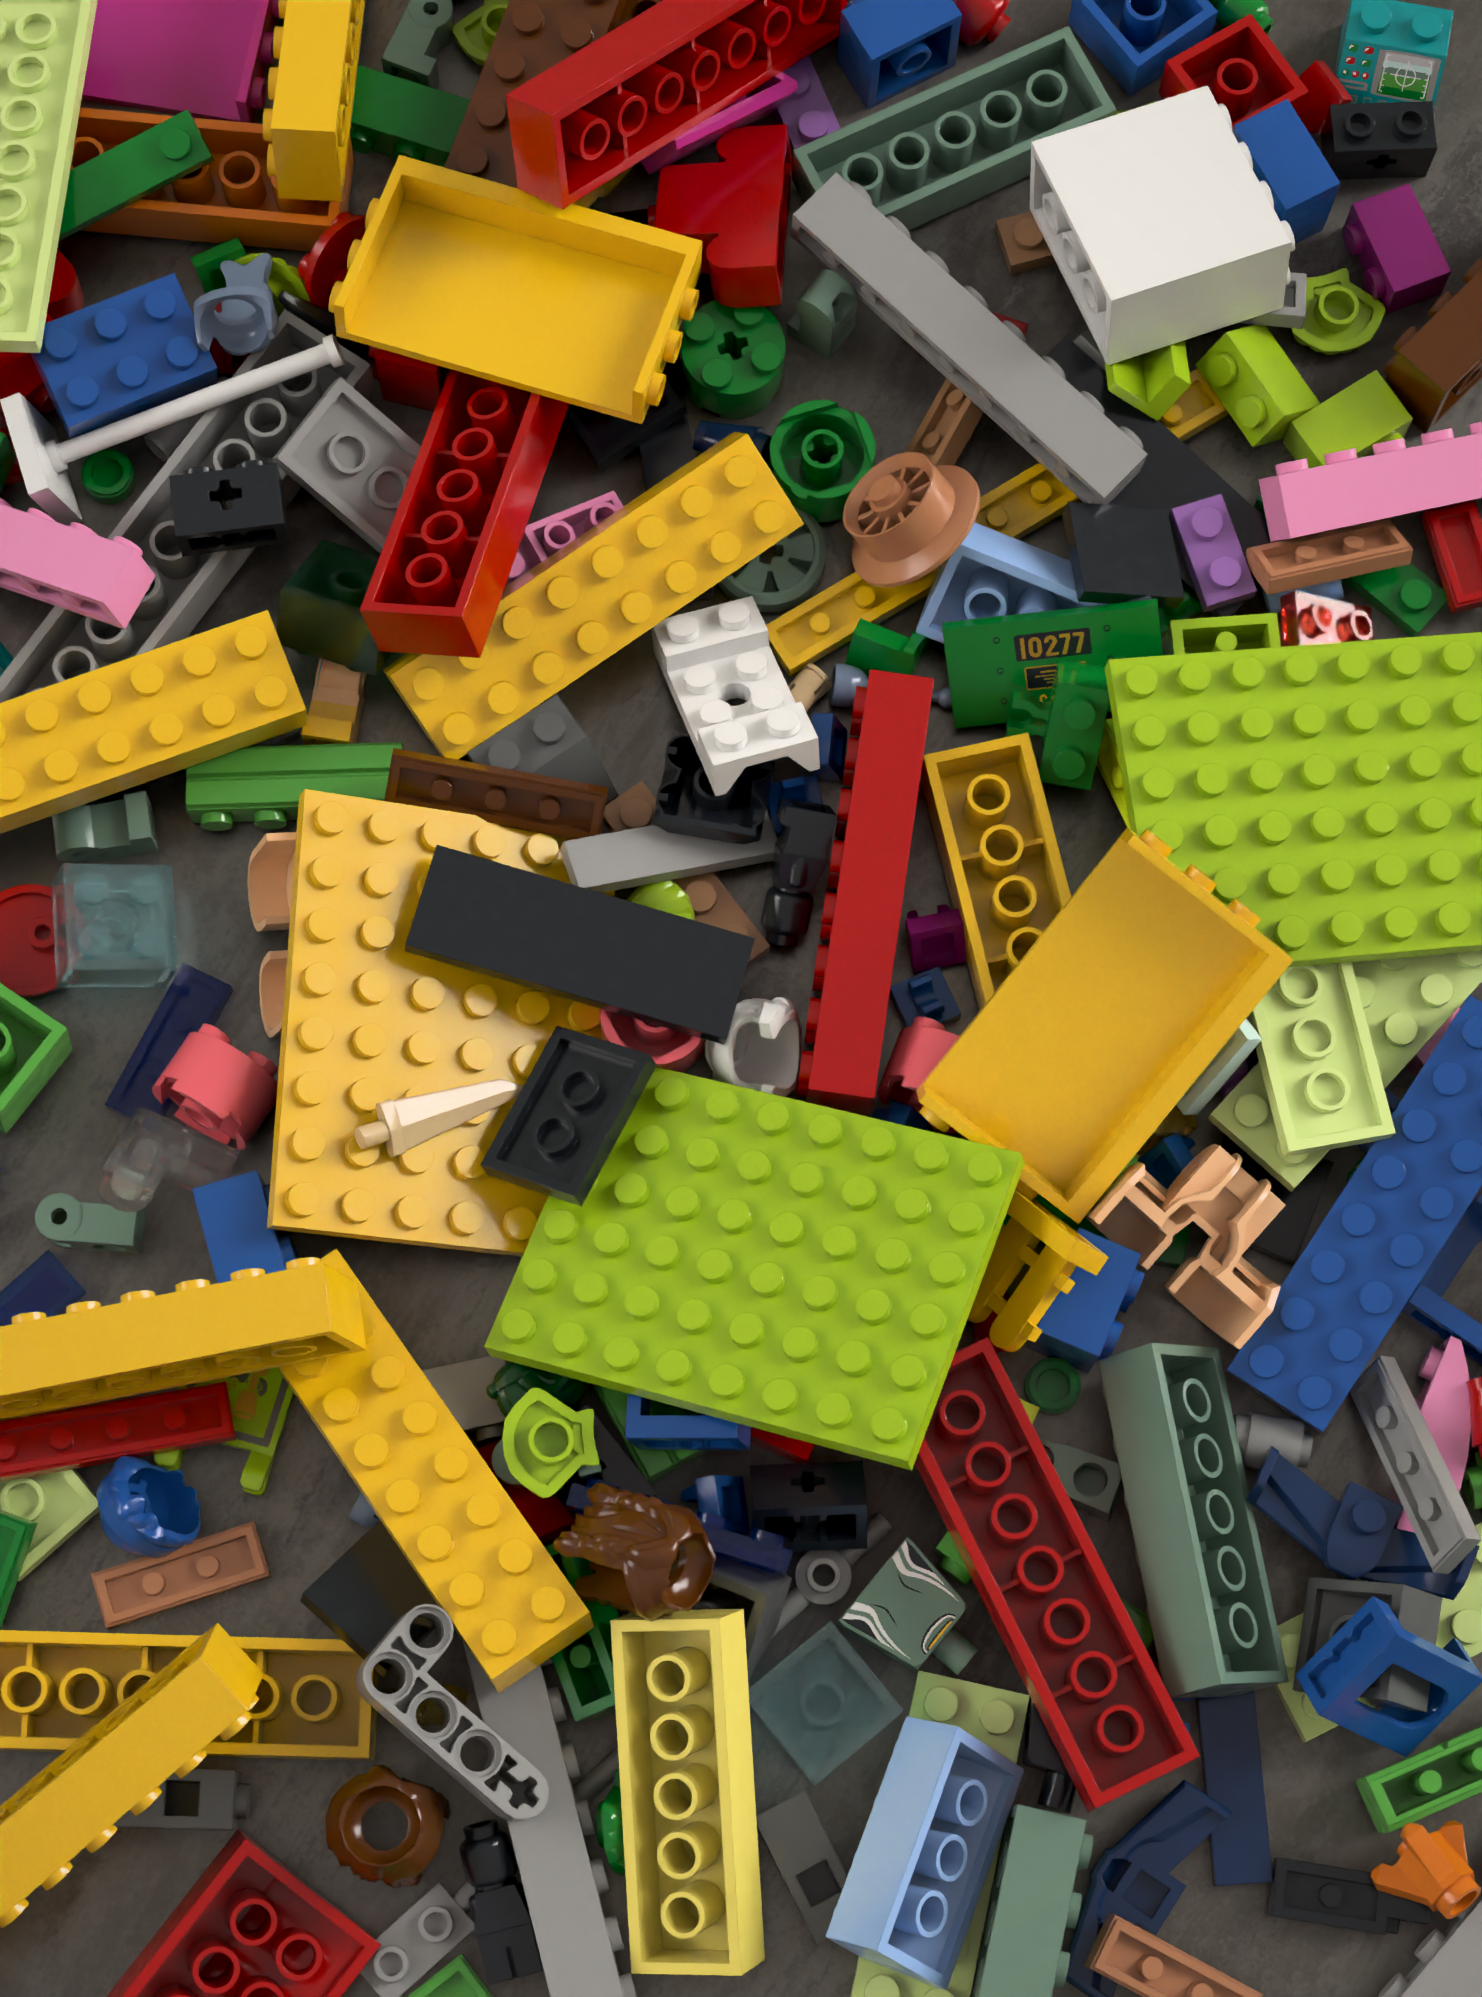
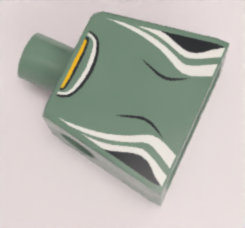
M906 1537L836 1625L842 1631L913 1672H916L929 1655L932 1654L958 1675L979 1650L978 1647L953 1627L967 1610V1604L908 1537Z

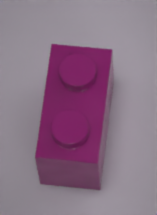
M1408 183L1353 203L1342 228L1343 240L1348 252L1353 256H1358L1364 269L1363 281L1367 293L1374 300L1378 299L1384 304L1386 309L1385 315L1442 294L1451 270L1410 184Z

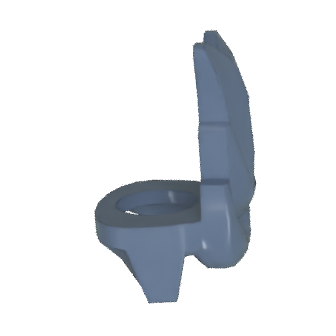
M269 253L258 255L246 265L231 260L223 261L220 264V269L226 279V287L210 291L200 296L194 302L197 344L204 352L209 351L213 338L221 345L223 351L234 356L260 352L267 348L272 339L275 338V331L279 323L273 302V293L268 286V278L273 264ZM221 302L222 312L217 313L215 306Z

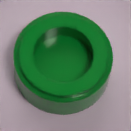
M104 449L91 454L85 460L81 469V480L87 494L100 504L113 505L127 499L135 488L136 475L128 457L117 450Z
M1046 1358L1038 1361L1029 1370L1024 1381V1394L1028 1403L1039 1407L1038 1412L1044 1415L1054 1416L1065 1413L1075 1404L1081 1391V1380L1078 1372L1069 1362L1060 1358Z

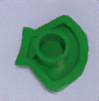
M616 1769L614 1786L597 1808L596 1835L600 1847L605 1848L607 1859L613 1871L619 1876H625L619 1770Z

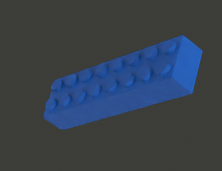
M1471 995L1468 996L1391 1115L1396 1133L1391 1138L1378 1140L1373 1143L1281 1285L1273 1312L1239 1350L1226 1371L1227 1374L1299 1421L1304 1422V1424L1319 1434L1323 1433L1482 1186V1002Z

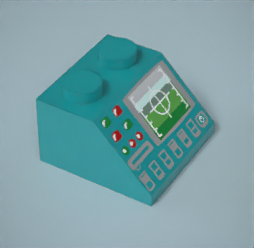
M1350 0L1342 24L1334 73L1353 99L1349 104L1433 101L1435 108L1448 53L1454 11L1396 0Z

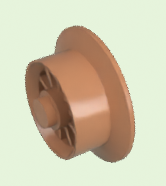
M904 452L893 455L870 469L852 489L843 510L844 526L854 537L852 563L857 574L870 585L885 588L896 587L911 583L927 575L946 561L969 534L979 511L980 491L972 475L958 466H934L925 455L918 452Z

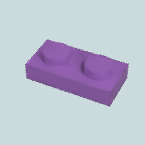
M809 56L782 71L797 81L798 90L774 110L779 124H787L792 154L794 149L841 129Z
M1222 494L1172 508L1169 513V519L1203 612L1254 597L1257 589Z

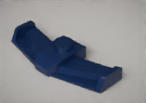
M1273 1446L1267 1450L1246 1499L1322 1560L1327 1569L1349 1580L1360 1579L1369 1582L1404 1584L1442 1598L1454 1600L1464 1586L1479 1550V1545H1476L1449 1574L1433 1573L1416 1534L1394 1528L1403 1507L1402 1505L1352 1481L1345 1486L1338 1501L1281 1456L1279 1451Z
M1183 1780L1113 1847L1105 1848L1089 1873L1091 1883L1068 1950L1070 1961L1066 1982L1088 1997L1114 1996L1117 1983L1084 1966L1108 1913L1115 1914L1135 1926L1138 1923L1156 1935L1186 1888L1185 1884L1168 1873L1233 1813L1231 1810L1186 1780Z

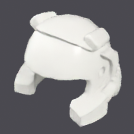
M776 997L772 1001L752 998L737 1003L725 1045L706 1040L705 1057L713 1071V1078L719 1082L783 1097L788 1096L797 1087L800 1053L802 1050V1023H800L798 1012L795 1010L792 1002L785 997Z

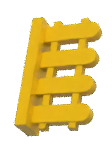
M1015 1189L1007 1211L1011 1218L1006 1226L1002 1224L967 1319L972 1323H980L986 1320L991 1312L994 1311L998 1316L991 1325L990 1340L996 1347L1007 1352L1019 1350L1027 1339L1034 1343L1042 1333L1037 1324L1058 1293L1062 1291L1068 1295L1073 1288L1075 1282L1069 1277L1077 1266L1097 1276L1109 1258L1039 1201L1029 1199L1017 1189ZM1041 1240L1046 1246L1039 1254L1034 1249ZM1025 1263L1028 1264L1031 1268L1009 1300L1006 1301L1002 1296Z

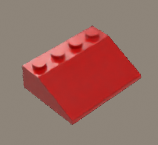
M238 1828L106 1997H341L381 1944L284 1863Z

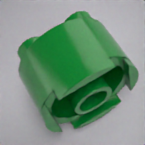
M714 300L699 308L694 313L691 321L685 320L681 343V371L684 389L691 401L702 410L704 407L718 413L719 417L730 420L751 417L766 409L773 401L784 376L785 337L776 317L764 306L726 307L718 303L717 300Z
M830 400L807 401L790 409L783 416L780 424L774 431L769 448V469L795 508L812 515L817 522L838 520L843 518L846 500L854 486L874 467L875 439L866 420L854 410L852 413L839 407L837 402ZM815 459H821V461H822L823 464L819 463V461H813V460H815Z

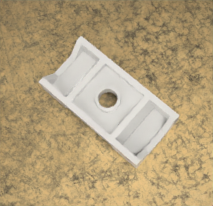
M753 596L668 617L651 628L655 657L715 796L726 794L745 767L788 756L808 771L820 769L818 736L802 702L796 703L769 646L768 629ZM739 698L747 702L738 706H730L725 701Z

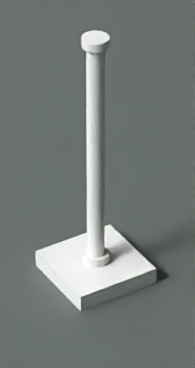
M333 334L322 338L323 344L59 443L55 428L20 392L0 399L28 495L58 523L70 526L71 522H83L67 470L69 462L323 366L332 364L336 368L344 365V358Z

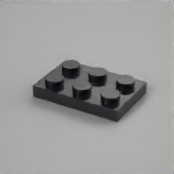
M556 1026L480 1165L489 1176L582 1207L657 1067L652 1056Z

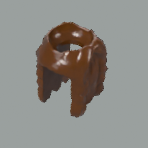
M596 1483L591 1488H588L586 1495L592 1506L584 1505V1514H576L575 1524L571 1525V1531L561 1532L560 1537L556 1538L553 1543L554 1549L565 1557H580L591 1561L589 1568L594 1575L581 1576L575 1582L574 1590L580 1599L587 1603L599 1602L604 1607L611 1605L618 1611L628 1610L630 1613L639 1615L641 1618L651 1622L661 1617L671 1616L675 1612L689 1611L694 1604L700 1601L713 1574L714 1562L716 1560L715 1553L703 1529L701 1520L690 1509L665 1504L656 1497H647L641 1493L620 1490L604 1483Z
M384 1764L375 1765L368 1773L355 1775L331 1798L325 1817L328 1848L337 1857L340 1867L349 1866L353 1874L359 1875L361 1880L367 1879L368 1882L373 1883L382 1880L392 1888L418 1885L423 1877L421 1872L430 1864L442 1841L444 1831L443 1817L449 1819L451 1815L449 1800L445 1799L442 1793L437 1792L432 1786L429 1787L415 1783L405 1777L399 1778L390 1767L388 1768ZM382 1802L395 1803L405 1812L408 1820L407 1836L399 1846L388 1851L374 1849L365 1841L361 1830L365 1814L372 1806Z

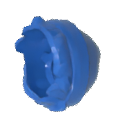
M119 1457L114 1462L112 1470L102 1480L97 1489V1501L103 1531L113 1544L126 1552L153 1558L166 1557L184 1545L192 1544L199 1533L202 1521L199 1518L201 1503L197 1500V1490L191 1486H186L183 1481L184 1473L179 1469L170 1471L161 1466L150 1465L148 1461L140 1460L137 1457Z

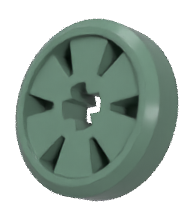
M795 508L804 525L774 544L776 546L775 554H782V557L775 556L772 558L771 564H764L760 562V555H758L717 583L723 593L732 601L753 596L759 612L787 610L807 599L818 586L823 576L826 561L825 538L820 525L812 515Z

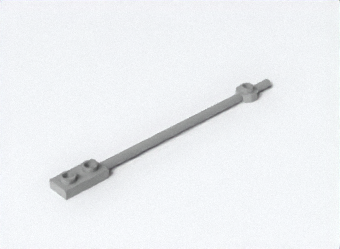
M879 1512L867 1522V1549L809 1551L800 1559L795 1571L796 1586L786 1596L780 1620L773 1637L809 1604L830 1606L839 1602L846 1595L852 1578L850 1568L893 1530L889 1522ZM819 1566L829 1567L834 1573V1581L828 1586L816 1584L812 1576L815 1568ZM618 1746L573 1786L577 1802L587 1799L588 1803H590L615 1780L616 1769L619 1770ZM513 1847V1852H514L516 1864H517V1867H518V1863H517V1859H516V1855H515V1851H514V1847ZM439 1882L376 1939L381 1946L360 1973L380 1997H401L475 1930L473 1920L467 1914L470 1911L468 1900L471 1895L475 1894V1887L466 1882L451 1895L442 1883Z

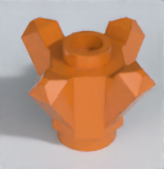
M1455 1820L1447 1821L1440 1829L1428 1833L1424 1826L1418 1823L1407 1822L1400 1833L1403 1841L1396 1850L1400 1859L1393 1866L1381 1863L1371 1872V1879L1377 1890L1428 1905L1433 1912L1439 1910L1446 1919L1454 1918L1466 1910L1481 1892V1887L1474 1881V1872L1468 1866L1463 1824Z

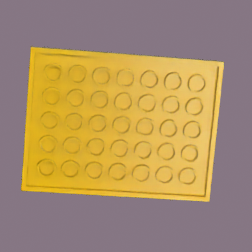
M309 789L302 791L299 795L267 1229L518 1257L523 1256L548 1195L489 1176L480 1165L517 1097L395 1157L389 1156L385 1143L361 1149L356 1142L354 1131L357 1127L378 1121L376 1103L387 1099L395 1100L495 1079H503L524 1086L556 1026L604 1040L601 1030L600 1008L405 951V944L436 845L571 884L560 849L563 841L573 839L503 827L499 824L486 822L477 815ZM615 891L603 893L615 897Z

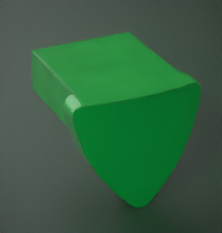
M860 618L852 635L845 664L860 668L868 676L870 669L913 675L930 638L916 633V629L909 638Z

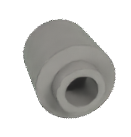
M1252 1411L1249 1412L1248 1416L1235 1414L1234 1423L1244 1467L1259 1470L1267 1450L1273 1446L1279 1451L1281 1456L1296 1468H1307L1312 1450L1313 1435L1304 1433V1422Z

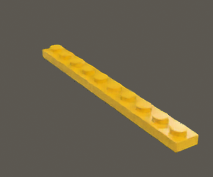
M1198 368L1190 372L1191 386L1159 419L1182 442L1228 414V411ZM1039 462L980 497V506L975 523L1020 540L1060 516L1068 502L1082 503V501ZM938 567L911 583L888 588L868 584L855 571L766 624L769 634V646L790 677L802 670L807 663H814L851 641L860 618L877 625L928 595Z

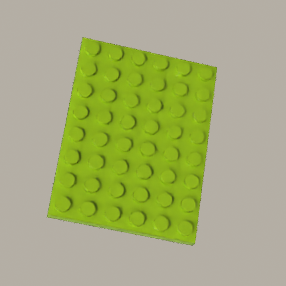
M1482 632L1108 660L1104 669L1130 830L1139 837L1146 829L1151 831L1173 849L1167 857L1182 871H1185L1190 864L1194 865L1217 884L1211 893L1224 904L1229 906L1234 898H1236L1260 917L1261 921L1255 928L1282 948L1293 959V962L1288 967L1482 951Z
M655 1068L582 1207L548 1195L484 1347L492 1357L912 1471L1025 1162L1022 1153L669 1069Z

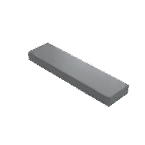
M766 809L760 841L744 845L669 833L656 825L563 841L560 852L571 884L604 893L774 861V845L777 842V837Z
M1379 1356L1355 1382L1349 1392L1433 1573L1449 1574L1482 1539L1395 1357Z

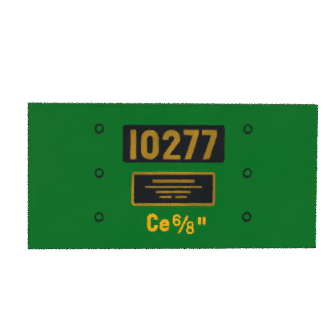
M1157 599L942 623L955 728L1007 723L1008 719L1017 721L1027 720L1031 717L1028 711L1011 708L1013 691L1025 692L1033 695L1041 702H1048L1057 659L1105 667L1109 659L1163 656ZM1109 702V706H1108V711H1107V712H1111L1110 702Z

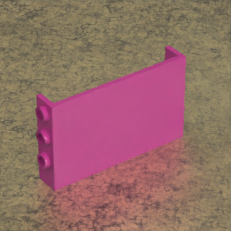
M98 0L82 99L174 115L188 109L193 118L253 123L255 110L263 109L266 102L267 79L263 78L266 63L273 64L275 61L273 31L276 18H280L279 0Z

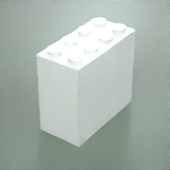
M1208 85L1031 142L1030 211L1107 366L1283 308L1286 285L1291 282L1289 269L1290 252L1295 250V239L1292 229L1286 220H1279L1274 210L1273 196L1268 184L1265 181L1259 182L1253 171L1252 157L1247 145L1244 142L1238 143L1232 132V122L1226 106L1223 103L1217 104Z

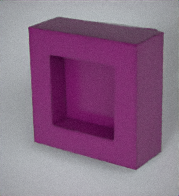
M942 904L937 905L938 913L919 917L916 910L908 912L905 924L909 960L914 973L930 970L937 966L944 967L966 962L963 921L958 909L950 910L947 905Z

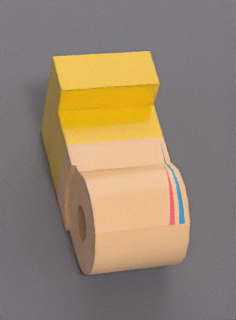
M327 651L322 652L317 667L309 712L306 714V726L302 727L301 732L304 745L357 743L365 700L363 694L367 675L366 657Z

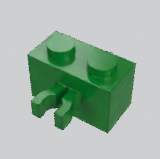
M1057 659L1048 702H1041L1033 695L1025 692L1013 691L1011 708L1026 710L1030 713L1031 717L1025 721L1008 719L1006 736L1009 737L1027 732L1029 737L1032 735L1041 736L1037 756V767L1041 782L1091 790L1110 702L1104 666Z

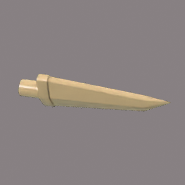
M495 1079L395 1100L387 1099L376 1103L378 1121L355 1128V1139L361 1149L385 1143L389 1156L395 1157L406 1153V1150L518 1097L523 1085L503 1079Z

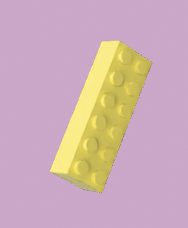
M744 1609L689 1610L675 1612L671 1616L661 1617L653 1622L641 1618L639 1615L628 1613L610 1620L631 1974L742 1976L765 1960Z

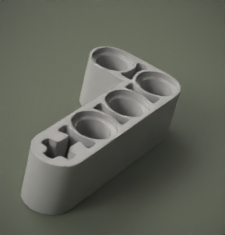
M423 1604L414 1607L398 1619L361 1663L356 1675V1685L359 1694L369 1705L497 1816L506 1821L515 1822L537 1816L544 1810L548 1802L549 1787L547 1780L537 1768L427 1673L451 1643L454 1627L451 1617L441 1607L433 1604ZM414 1618H427L436 1626L438 1633L437 1641L432 1648H421L412 1641L409 1631ZM379 1662L390 1663L399 1673V1686L392 1694L381 1693L372 1684V1669ZM424 1700L437 1703L443 1711V1724L436 1733L426 1732L417 1724L416 1709ZM469 1738L482 1742L488 1753L487 1763L479 1772L466 1768L460 1757L461 1747ZM503 1762L508 1765V1768L499 1773L500 1776L511 1784L523 1781L527 1783L528 1787L525 1789L524 1795L529 1800L528 1805L522 1803L512 1807L508 1801L513 1793L502 1781L492 1782L489 1788L485 1785L484 1782L500 1770Z

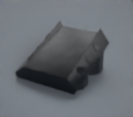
M680 734L673 737L667 743L664 773L661 787L658 789L656 809L652 823L669 833L742 845L760 841L774 772V760L745 767L726 794L715 796L690 735Z

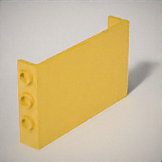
M398 156L380 199L373 198L369 204L365 219L366 231L362 240L355 239L351 245L347 259L348 272L344 282L336 281L332 288L328 309L335 316L336 336L642 424L649 405L658 406L661 401L666 383V375L662 374L666 362L674 364L678 357L683 333L678 330L682 320L691 321L695 313L699 297V290H696L695 286L701 274L703 241L574 204L562 210L515 187L406 156Z
M1128 827L1125 829L916 1090L919 1102L924 1105L919 1111L920 1114L942 1132L946 1133L952 1127L969 1141L1022 1153L1025 1164L1016 1189L1031 1200H1034L1040 1194L1077 1224L1087 1215L1293 962V959L1282 948L1255 928L1261 921L1260 917L1236 898H1234L1229 906L1224 904L1211 893L1217 884L1194 865L1190 864L1185 871H1182L1167 859L1173 849L1148 829L1140 837Z

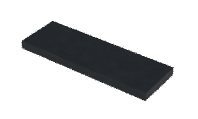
M1067 335L1046 355L1062 368L1065 380L1079 392L1086 391L1100 402L1104 409V415L1118 428L1124 426L1134 432L1141 440L1143 450L1148 454L1140 472L1108 505L1167 509L1169 515L1172 508L1222 494L1244 556L1246 555L1247 548L1273 543L1270 542L1266 518L1159 420L1156 421L1112 394L1108 390L1106 371ZM1170 521L1183 589L1200 603ZM1251 573L1256 589L1258 591L1261 588V585L1258 583L1256 578ZM1249 599L1208 612L1214 617L1233 616Z
M436 845L405 944V951L725 1045L755 938Z

